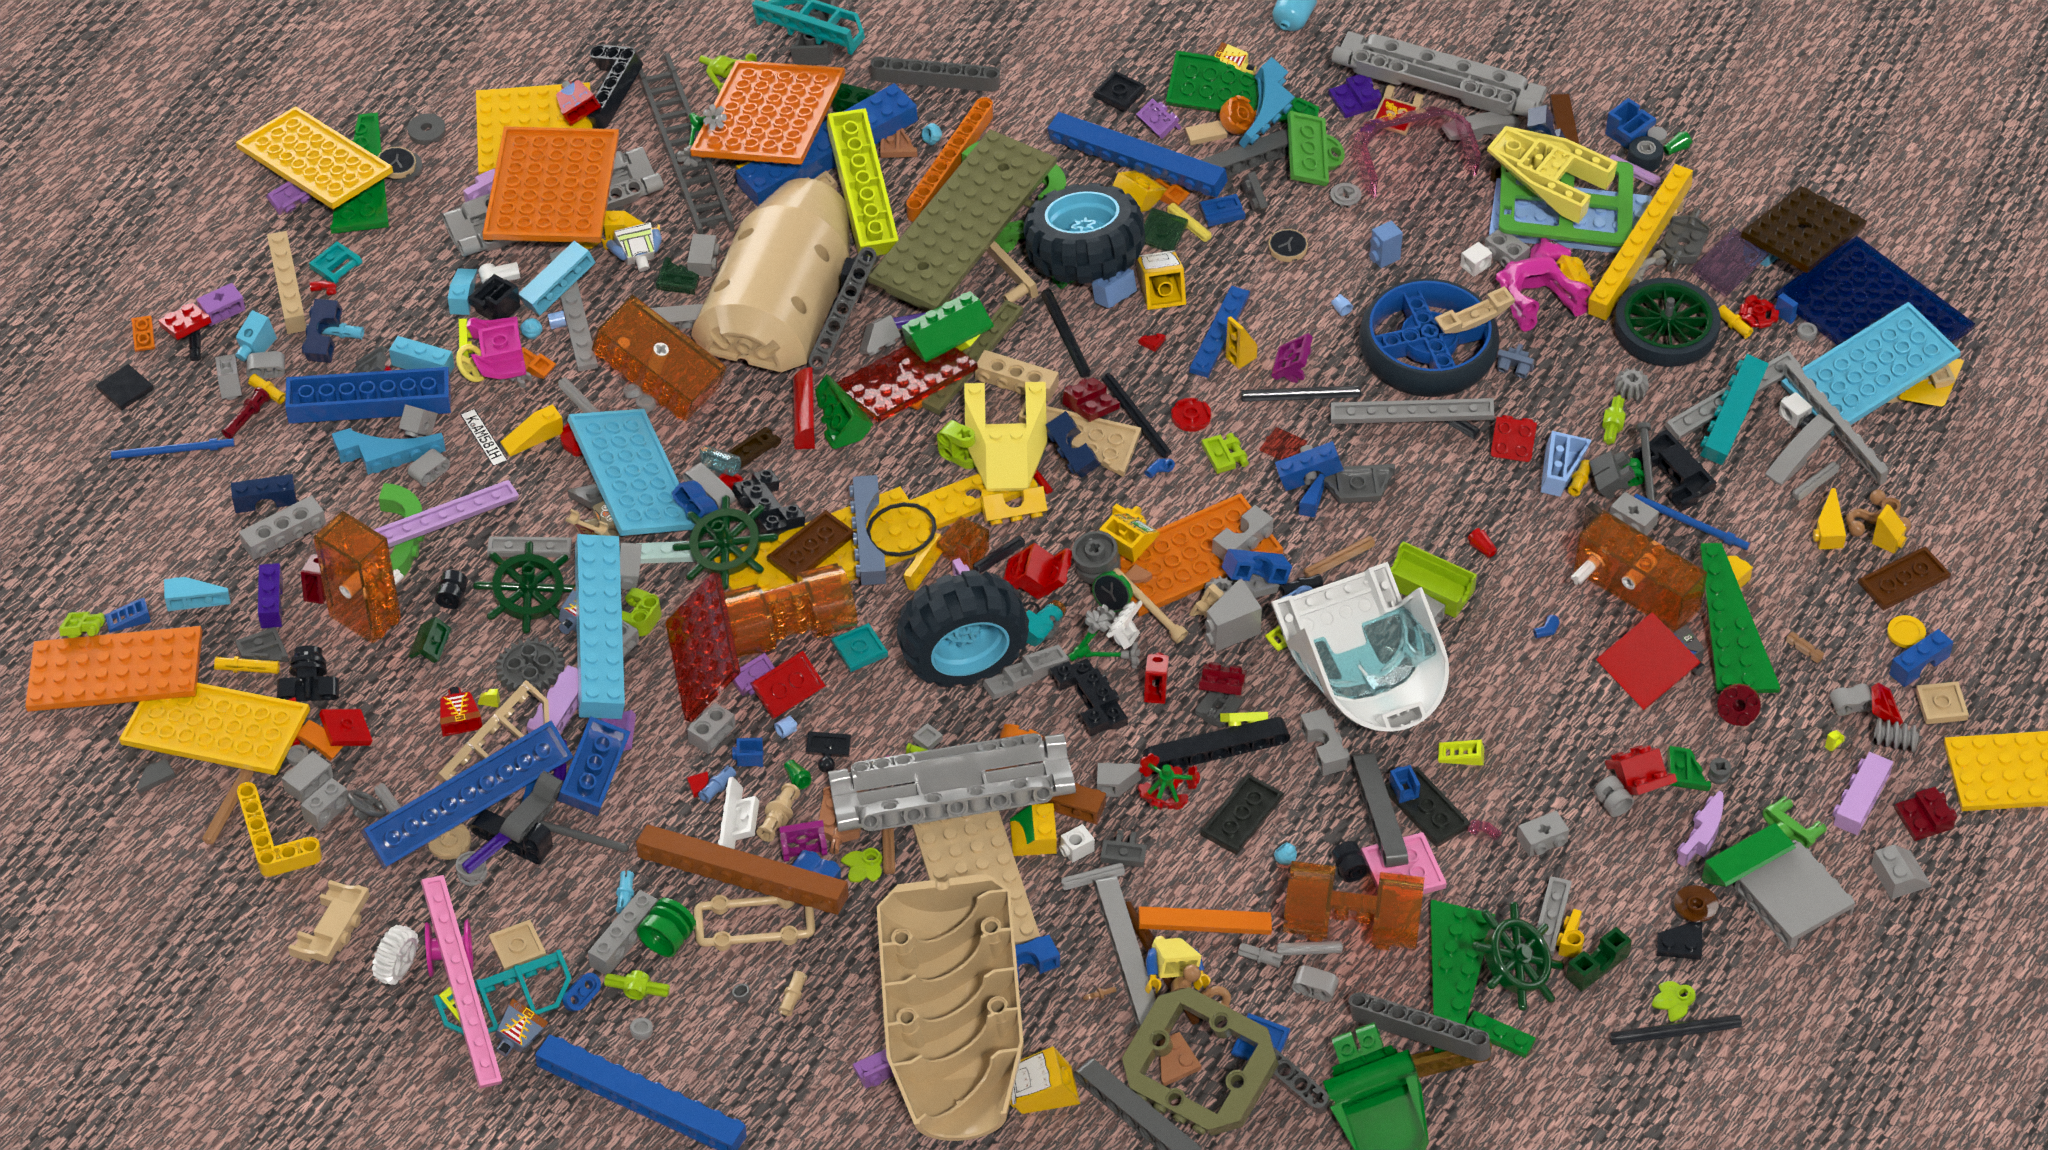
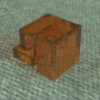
M960 516L938 540L937 548L941 549L943 557L950 561L960 558L963 564L967 565L971 571L973 563L983 558L989 551V529Z

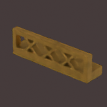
M1434 1050L1411 1055L1419 1078L1485 1062L1476 1061L1449 1051L1434 1053Z

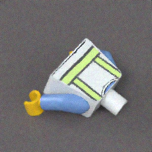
M651 222L614 231V240L612 235H609V240L602 238L601 241L604 249L610 250L620 260H625L627 265L636 263L638 270L642 272L650 268L648 260L653 259L654 253L659 250L662 237L660 225H657V228H652Z

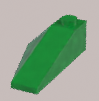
M826 374L815 389L818 406L824 412L821 421L824 424L826 423L827 427L824 431L825 438L832 448L837 449L861 441L870 431L873 423L867 414L832 377Z

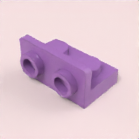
M1153 98L1136 113L1161 139L1174 127L1178 130L1181 129V126L1178 124L1179 118L1173 112L1169 114L1167 112L1168 108L1161 101L1157 103Z
M886 1049L853 1064V1069L865 1089L870 1086H878L883 1080L894 1077L887 1060Z

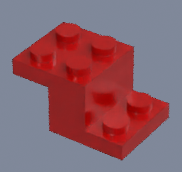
M1033 543L1008 559L1003 579L1008 581L1016 590L1020 587L1036 599H1041L1046 595H1050L1057 588L1063 587L1067 582L1068 569L1072 563V551L1065 548L1053 556L1036 543Z
M1643 745L1630 748L1631 752L1614 753L1611 755V759L1605 760L1606 768L1615 769L1617 778L1630 795H1640L1677 782L1675 773L1666 772L1660 749L1651 748V745L1644 747Z

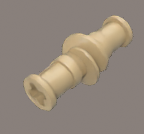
M785 783L781 788L780 796L775 801H771L766 805L765 821L756 831L762 840L767 842L773 841L777 829L780 826L787 825L789 819L792 818V803L800 795L799 788L794 784Z

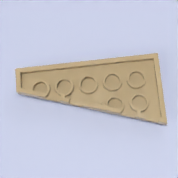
M1026 401L1019 414V421L1022 423H1026ZM1046 406L1047 423L1066 410ZM1066 411L1081 431L1073 439L1072 448H1078L1087 443L1096 454L1102 466L1124 477L1140 438L1141 428L1101 418L1089 422L1075 412Z

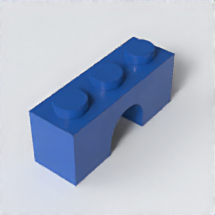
M1333 441L1275 462L1286 491L1305 485L1304 476L1311 471H1321L1325 477L1344 471Z
M1236 549L1227 550L1222 564V568L1231 580L1242 579L1243 581H1250L1252 574L1263 577L1267 583L1286 584L1292 569L1291 564L1283 554Z
M1937 629L1892 660L1889 675L1903 687H1906L1920 677L1922 669L1928 663L1936 667L1949 658L1953 641L1940 629Z
M1049 934L1043 937H1036L1024 944L1015 945L1018 982V967L1022 964L1034 965L1039 974L1060 967V953Z

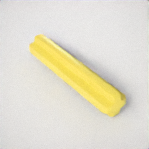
M1171 203L1168 205L1167 212L1202 241L1207 242L1211 239V232L1177 204Z

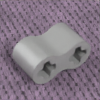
M1858 684L1851 688H1837L1830 694L1832 704L1839 716L1872 709V694L1867 684Z

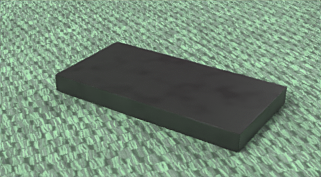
M1416 766L1413 768V771L1420 783L1419 798L1399 803L1390 783L1385 786L1389 798L1437 848L1469 829L1471 822ZM1402 784L1404 790L1409 789L1407 784Z
M1247 774L1200 831V835L1238 855L1284 798V793Z

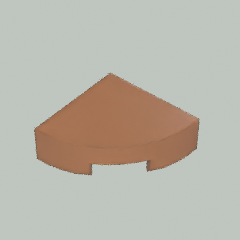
M1137 564L1125 574L1133 583H1146L1152 579V573Z

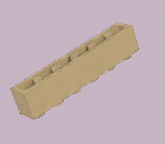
M287 231L267 234L287 334L306 331V322Z

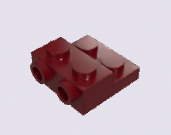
M1094 377L1088 380L1084 378L1079 384L1074 386L1068 385L1063 392L1062 404L1089 422L1120 408V402L1106 393L1107 386Z
M1209 662L1208 665L1205 664L1203 667L1199 689L1241 695L1245 688L1247 670H1242L1241 666L1230 665V668L1221 667L1220 663Z
M1936 787L1916 792L1915 798L1896 803L1894 806L1895 811L1914 841L1952 830L1957 819L1954 808H1949L1946 804L1947 799L1944 792L1938 791Z

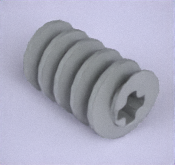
M1878 718L1873 740L1876 738L1877 745L1879 746L1885 740L1886 747H1889L1891 742H1894L1895 749L1902 744L1903 751H1906L1908 746H1911V751L1914 753L1920 730L1917 732L1915 725H1912L1910 730H1908L1907 723H1904L1899 728L1898 721L1891 726L1888 719L1882 725V719Z

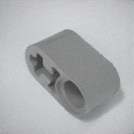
M279 351L249 354L246 366L247 377L250 378L253 374H257L262 379L282 377L285 374V355Z
M431 449L409 466L408 475L425 487L428 485V482L431 483L449 469L450 460L436 449Z
M1303 965L1299 967L1291 987L1298 994L1301 992L1302 995L1330 1002L1339 979L1333 973Z

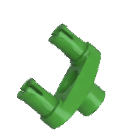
M1783 796L1775 804H1770L1763 809L1764 820L1769 826L1776 823L1790 840L1795 839L1797 842H1801L1805 848L1813 845L1816 839L1827 831L1824 824L1820 825V821H1816L1811 827L1805 829L1785 814L1787 810L1793 807L1792 801L1790 799L1787 800L1788 797Z

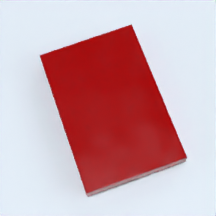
M801 651L750 683L772 719H775L826 687L804 651Z

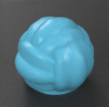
M930 123L923 128L922 138L927 144L935 145L942 138V131L939 126Z
M529 318L521 324L520 330L527 339H535L541 334L543 327L537 319Z
M1286 842L1275 850L1274 857L1279 864L1288 866L1296 861L1297 851L1294 845Z

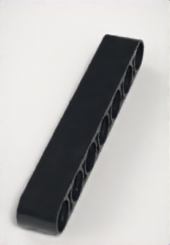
M1274 717L1153 745L1146 748L1142 754L1143 757H1147L1149 753L1158 756L1160 760L1157 767L1161 770L1166 764L1184 768L1283 745L1291 737L1284 719Z

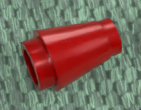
M1476 528L1469 534L1467 538L1469 545L1488 558L1496 554L1497 548L1485 530Z

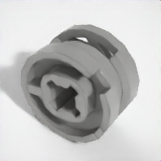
M475 851L465 852L456 860L457 877L464 885H478L488 875L486 861L470 874L463 870L462 863L472 856Z

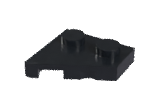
M1691 922L1658 933L1656 956L1701 960L1703 922Z

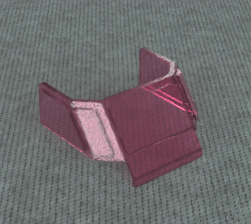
M1435 106L1365 121L1364 126L1359 129L1354 137L1353 148L1368 194H1371L1372 199L1377 197L1378 178L1367 145L1378 129L1440 115L1449 117L1455 121L1474 176L1477 175L1480 167L1481 152L1471 123L1466 121L1465 117L1451 110H1442Z

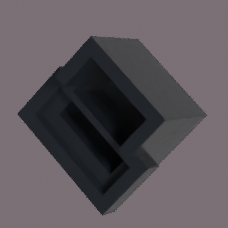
M493 274L468 296V301L475 306L476 312L489 320L509 318L521 307L518 286L496 274Z

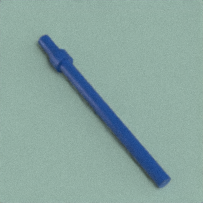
M212 438L209 441L117 450L111 451V458L119 459L205 449L215 451L219 450V448L234 447L235 441L234 438L222 440Z
M1639 494L1634 496L1659 511V513L1717 537L1727 545L1731 546L1733 544L1746 551L1750 546L1749 542L1735 537L1736 534L1729 531L1727 533Z

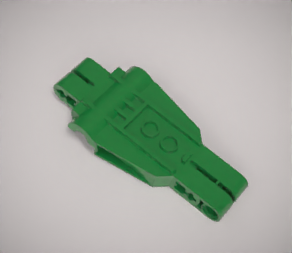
M1375 1022L1355 1029L1361 1046L1360 1049H1358L1352 1031L1333 1037L1332 1042L1340 1064L1332 1067L1334 1071L1332 1072L1333 1078L1325 1080L1323 1083L1330 1102L1331 1100L1335 1101V1105L1332 1106L1331 1103L1330 1108L1354 1150H1426L1429 1144L1422 1086L1409 1050L1398 1053L1397 1049H1393L1392 1045L1384 1047Z

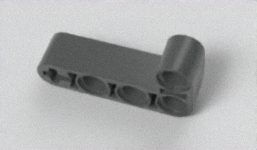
M543 771L537 779L532 793L506 818L501 826L500 833L517 843H521L534 824L540 823L552 810L564 781Z
M1274 1048L1279 1065L1272 1077L1310 1110L1317 1114L1325 1113L1330 1107L1329 1098L1325 1090ZM1248 1061L1243 1065L1242 1071L1245 1068ZM1288 1068L1291 1071L1287 1076L1279 1075L1280 1070ZM1299 1083L1308 1084L1305 1090L1300 1091L1296 1089ZM1313 1093L1314 1097L1318 1100L1322 1099L1323 1103L1317 1102L1315 1104L1313 1096H1311V1094Z

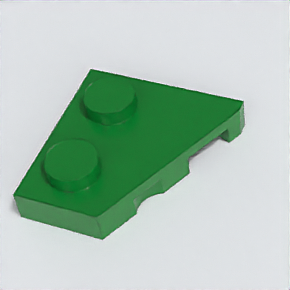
M1669 746L1667 750L1668 773H1675L1677 782L1669 786L1709 791L1711 782L1705 780L1702 775L1703 769L1696 762L1691 749Z

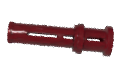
M257 387L254 390V394L244 401V407L222 429V434L226 438L232 439L253 414H258L260 407L271 399L268 392L261 387Z

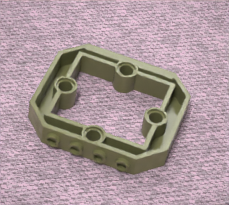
M1190 987L1158 996L1122 1057L1131 1090L1143 1100L1153 1104V1108L1159 1113L1165 1114V1112L1173 1115L1172 1118L1182 1125L1186 1122L1193 1126L1192 1129L1201 1135L1207 1133L1211 1136L1243 1127L1279 1065L1268 1028ZM1183 1009L1209 1022L1214 1035L1218 1038L1224 1039L1233 1035L1256 1047L1243 1071L1233 1070L1227 1075L1226 1085L1230 1093L1218 1114L1186 1098L1181 1089H1169L1145 1076L1156 1056L1163 1057L1172 1051L1173 1042L1169 1033ZM1220 1021H1227L1225 1027H1216ZM1157 1040H1166L1162 1046H1155ZM1242 1080L1244 1083L1240 1088H1234L1233 1084L1235 1081ZM1174 1099H1182L1178 1106L1171 1105Z

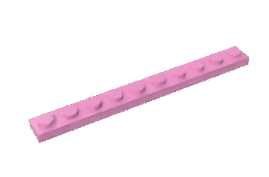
M444 875L422 879L421 885L478 1087L481 1089L499 1085L502 1083V1078Z

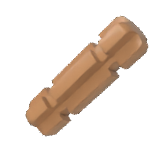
M1795 632L1788 634L1787 643L1792 646L1795 645V648L1807 657L1811 656L1810 659L1816 663L1823 659L1824 653L1821 650L1815 649V646L1804 638H1799V635Z

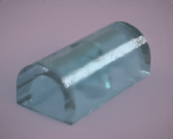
M707 445L699 449L701 462L707 468L730 476L738 473L741 467L739 456Z

